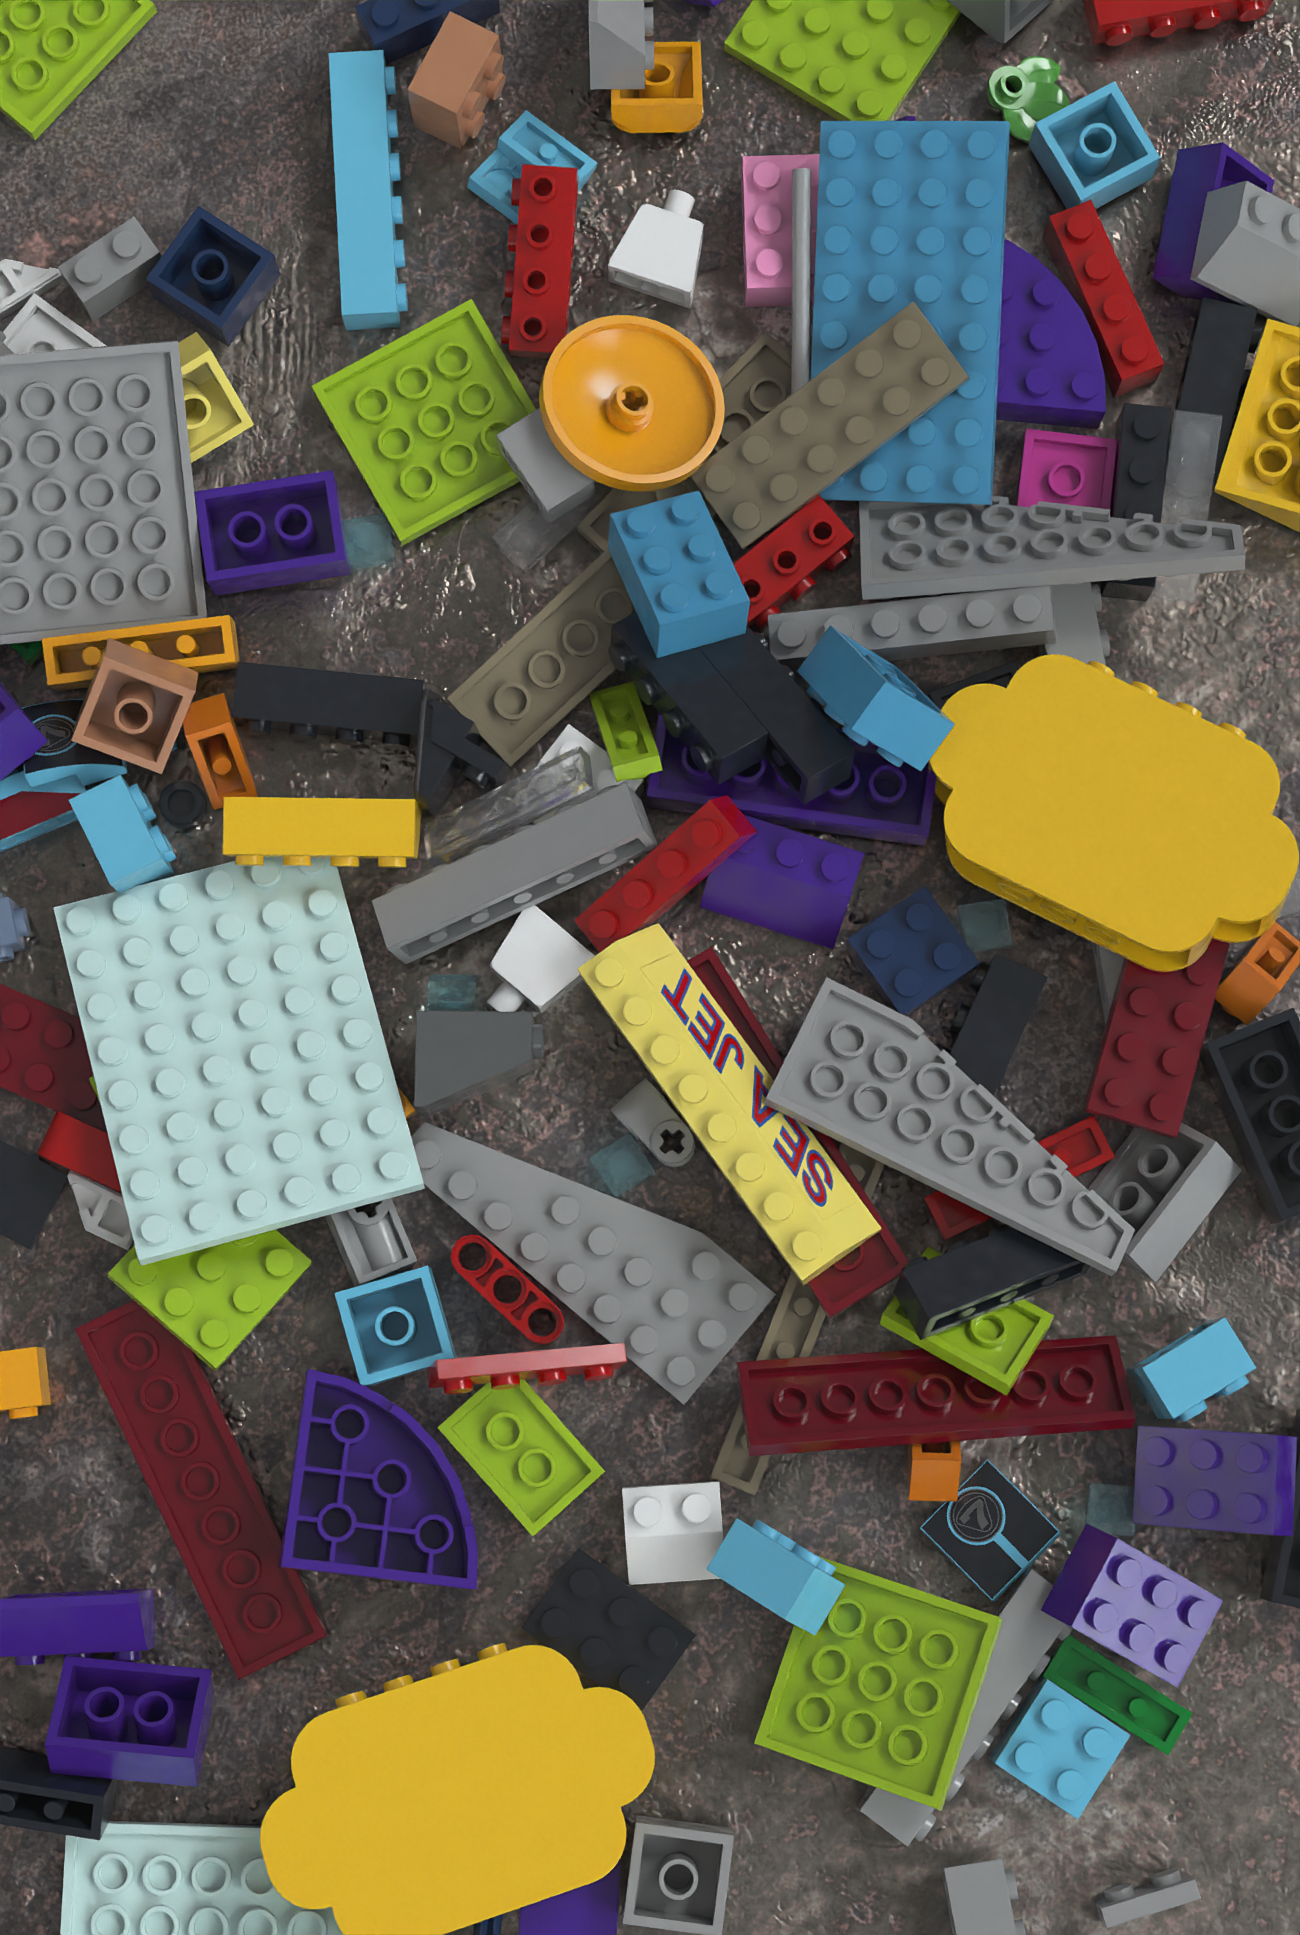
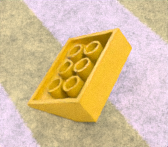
M1267 319L1214 492L1297 532H1300V327Z

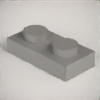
M1169 1869L1152 1875L1150 1877L1152 1883L1133 1889L1132 1883H1125L1108 1888L1104 1891L1105 1898L1094 1901L1099 1919L1106 1928L1199 1900L1201 1897L1195 1879L1187 1872L1180 1874L1179 1869Z

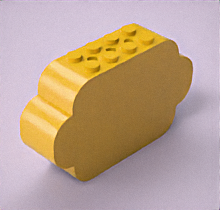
M1059 654L1044 655L1027 662L1014 674L1007 688L995 684H975L963 688L951 696L941 711L955 725L929 759L928 763L929 772L933 771L936 776L934 793L945 806L944 830L947 854L954 869L964 879L1138 965L1160 972L1176 971L1191 965L1202 956L1212 938L1229 943L1245 942L1259 937L1273 925L1294 881L1299 864V850L1291 830L1282 820L1273 815L1280 793V776L1276 764L1262 747L1245 739L1246 734L1241 729L1221 722L1219 726L1201 718L1202 713L1189 704L1176 702L1173 705L1157 697L1158 693L1156 690L1144 683L1133 681L1130 685L1114 677L1115 673L1109 667L1099 662L1089 661L1086 664L1070 656Z
M505 1643L478 1651L479 1661L461 1667L458 1658L430 1667L432 1677L417 1682L413 1681L411 1674L382 1684L384 1693L367 1698L363 1690L335 1699L337 1709L315 1717L299 1733L291 1755V1770L296 1787L279 1796L269 1807L263 1819L260 1831V1847L269 1878L277 1892L296 1906L306 1909L332 1907L336 1923L344 1935H443L598 1881L616 1866L624 1851L626 1823L621 1807L632 1802L644 1791L653 1774L655 1751L644 1715L633 1700L617 1690L605 1687L583 1689L575 1668L559 1652L539 1645H527L507 1651Z

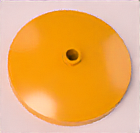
M613 315L597 318L578 326L556 346L548 360L540 383L539 405L542 421L557 450L574 468L587 477L616 489L641 492L655 491L684 481L694 474L708 459L722 431L725 412L724 396L718 376L709 360L683 334L668 325L645 317Z

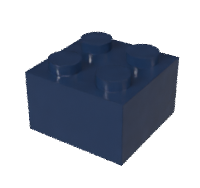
M198 205L149 273L146 281L154 299L229 347L281 274L273 253Z
M926 886L849 937L844 946L883 1004L907 1017L971 974L980 964Z

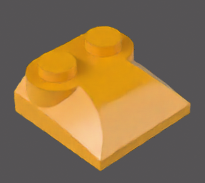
M654 42V70H645V89H611V119L613 124L618 129L629 133H683L697 127L703 118L701 42Z

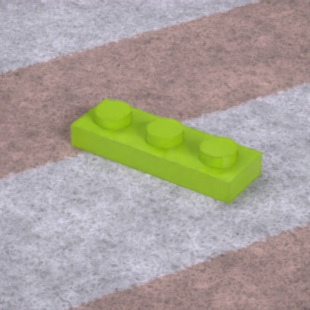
M634 681L590 692L589 697L616 783L628 779H642L648 774L663 771L660 756Z

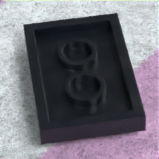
M581 1548L577 1550L522 1626L525 1631L545 1646L566 1657L573 1667L600 1687L611 1688L628 1696L639 1707L641 1712L696 1636L694 1632Z

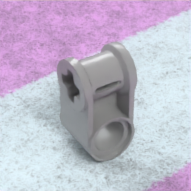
M646 1078L640 1081L610 1109L624 1127L638 1141L640 1140L665 1166L680 1167L688 1163L693 1157L696 1148L693 1134L687 1125L676 1115L667 1100ZM667 1134L674 1138L680 1134L685 1136L681 1140L684 1150L680 1154L673 1150L668 1151L666 1154L662 1152L666 1147L663 1138Z

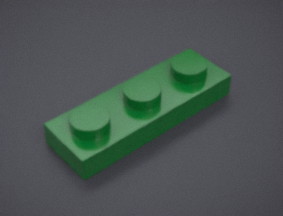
M1070 1635L1059 1642L1050 1661L1040 1674L1166 1755H1169L1193 1714Z

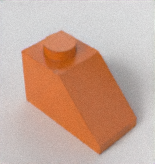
M224 693L192 702L183 721L186 739L213 810L223 807L224 797L258 796L239 732L231 717L232 713Z
M1275 921L1265 933L1252 943L1219 983L1215 999L1220 1003L1221 1007L1228 1014L1237 1017L1248 1026L1281 991L1300 964V941Z
M960 1441L907 1445L906 1467L909 1500L957 1502L962 1461Z

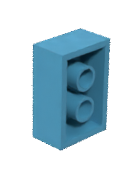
M699 490L610 514L608 549L657 658L746 634L750 599Z
M831 625L797 671L810 685L806 692L826 706L824 711L831 718L844 725L842 731L862 746H866L869 741L879 747L877 752L897 767H901L903 762H906L921 771L955 725L897 666Z

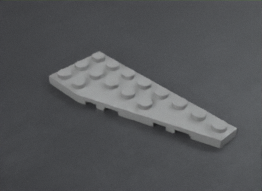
M992 496V505L859 501L861 588L863 600L892 599L894 597L918 595L936 596L944 593L979 592L1058 584L1076 585L1084 582L1126 581L1134 578L1175 577L1185 574L1224 573L1227 571L1245 570V549L1241 525L1186 518L1175 525L1153 522L1152 514L1135 513L1133 520L1110 517V509L1038 501L1037 505L1022 507L1009 505V498Z
M826 977L763 1104L1081 1262L1113 1276L1117 1272L1135 1229L1093 1189L1090 1191L1086 1189L1066 1170L1068 1166L1055 1154L1053 1156L1050 1155L1034 1139L1035 1135L981 1084L977 1086L955 1065L957 1061L944 1049L940 1051L924 1036V1030L915 1021Z
M426 1122L411 1137L426 1187L611 1344L624 1343L626 1356L683 1405L776 1295L700 1231Z

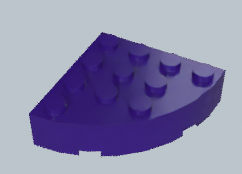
M1005 238L996 420L1098 429L1106 413L1105 375L1098 345L1086 317L1064 284L1036 257Z
M307 1369L304 1375L278 1567L477 1590L478 1550L471 1514L459 1478L437 1442L409 1413L379 1393L348 1378Z

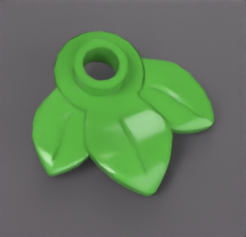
M1031 56L1022 60L1016 67L1010 65L1001 66L990 75L987 81V98L994 108L1002 111L1003 121L1010 123V133L1027 143L1030 142L1036 122L1070 105L1063 90L1054 84L1059 76L1061 67L1049 58ZM1005 81L1014 87L1016 93H1012L1006 88Z

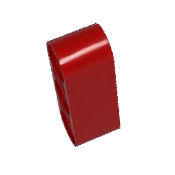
M57 1111L36 1154L122 1193L108 1133Z
M472 1234L463 1236L456 1241L451 1251V1261L455 1270L523 1335L534 1343L541 1345L551 1344L560 1338L565 1326L562 1312L492 1244L483 1237ZM477 1244L486 1250V1262L478 1270H467L461 1264V1253L468 1245ZM504 1277H514L521 1284V1295L513 1303H502L496 1298L495 1286ZM541 1309L553 1312L557 1321L554 1331L544 1337L533 1334L529 1325L533 1313Z

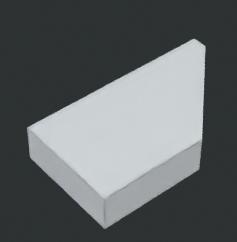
M9 259L0 261V321L23 307L34 293L40 296L64 281L59 269L51 267L44 269L24 265L23 262Z
M70 1170L67 1177L72 1186L85 1230L129 1251L134 1245V1240L123 1195Z

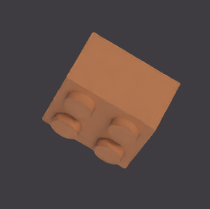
M451 11L449 12L407 89L414 127L461 150L469 137L474 139L478 135L485 119L483 110L490 98L493 100L498 98L506 80L502 67L504 55L501 54L498 34Z
M108 638L77 716L71 741L162 774L196 692L198 672Z

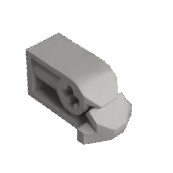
M391 1198L375 1202L376 1207L371 1213L370 1218H368L365 1212L357 1213L354 1208L325 1216L354 1287L387 1278L413 1267L417 1262Z

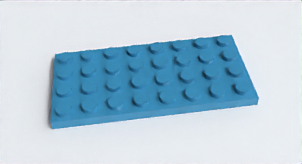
M821 121L811 380L913 301L970 377V380L821 492L819 495L823 500L992 505L1010 123L1008 121Z

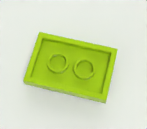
M928 1246L921 1257L925 1256L929 1260L942 1254ZM894 1296L882 1314L880 1325L1007 1395L1051 1326L1054 1315L1023 1299L920 1340L897 1297Z
M520 1380V1386L505 1390H492L491 1383H486L437 1427L532 1536L536 1535L605 1472L525 1380Z

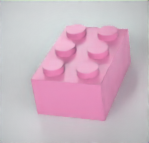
M820 154L742 156L741 197L745 307L792 306V169L796 168L811 169L810 306H814Z

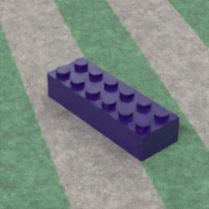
M659 713L655 744L663 771L650 774L647 790V807L695 813L710 799L728 795L743 815L775 825L924 846L929 836L936 776L933 771L929 772L928 762L921 771L906 762H903L901 767H897L877 752L879 748L877 745L869 741L866 746H862L847 735L855 752L850 778L804 805L766 759L759 761L718 785L707 771L702 772L698 769L692 760L689 748L680 737L674 738L668 732L662 715Z

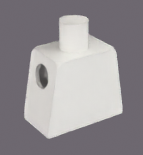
M670 190L663 209L650 204L641 205L610 258L608 281L690 308L696 283L704 226L700 221L689 218L695 199L686 192Z
M533 905L521 912L490 964L491 972L502 980L503 983L486 1003L498 1012H515L526 1001L538 1012L542 1013L583 980L577 968L595 955L536 905Z

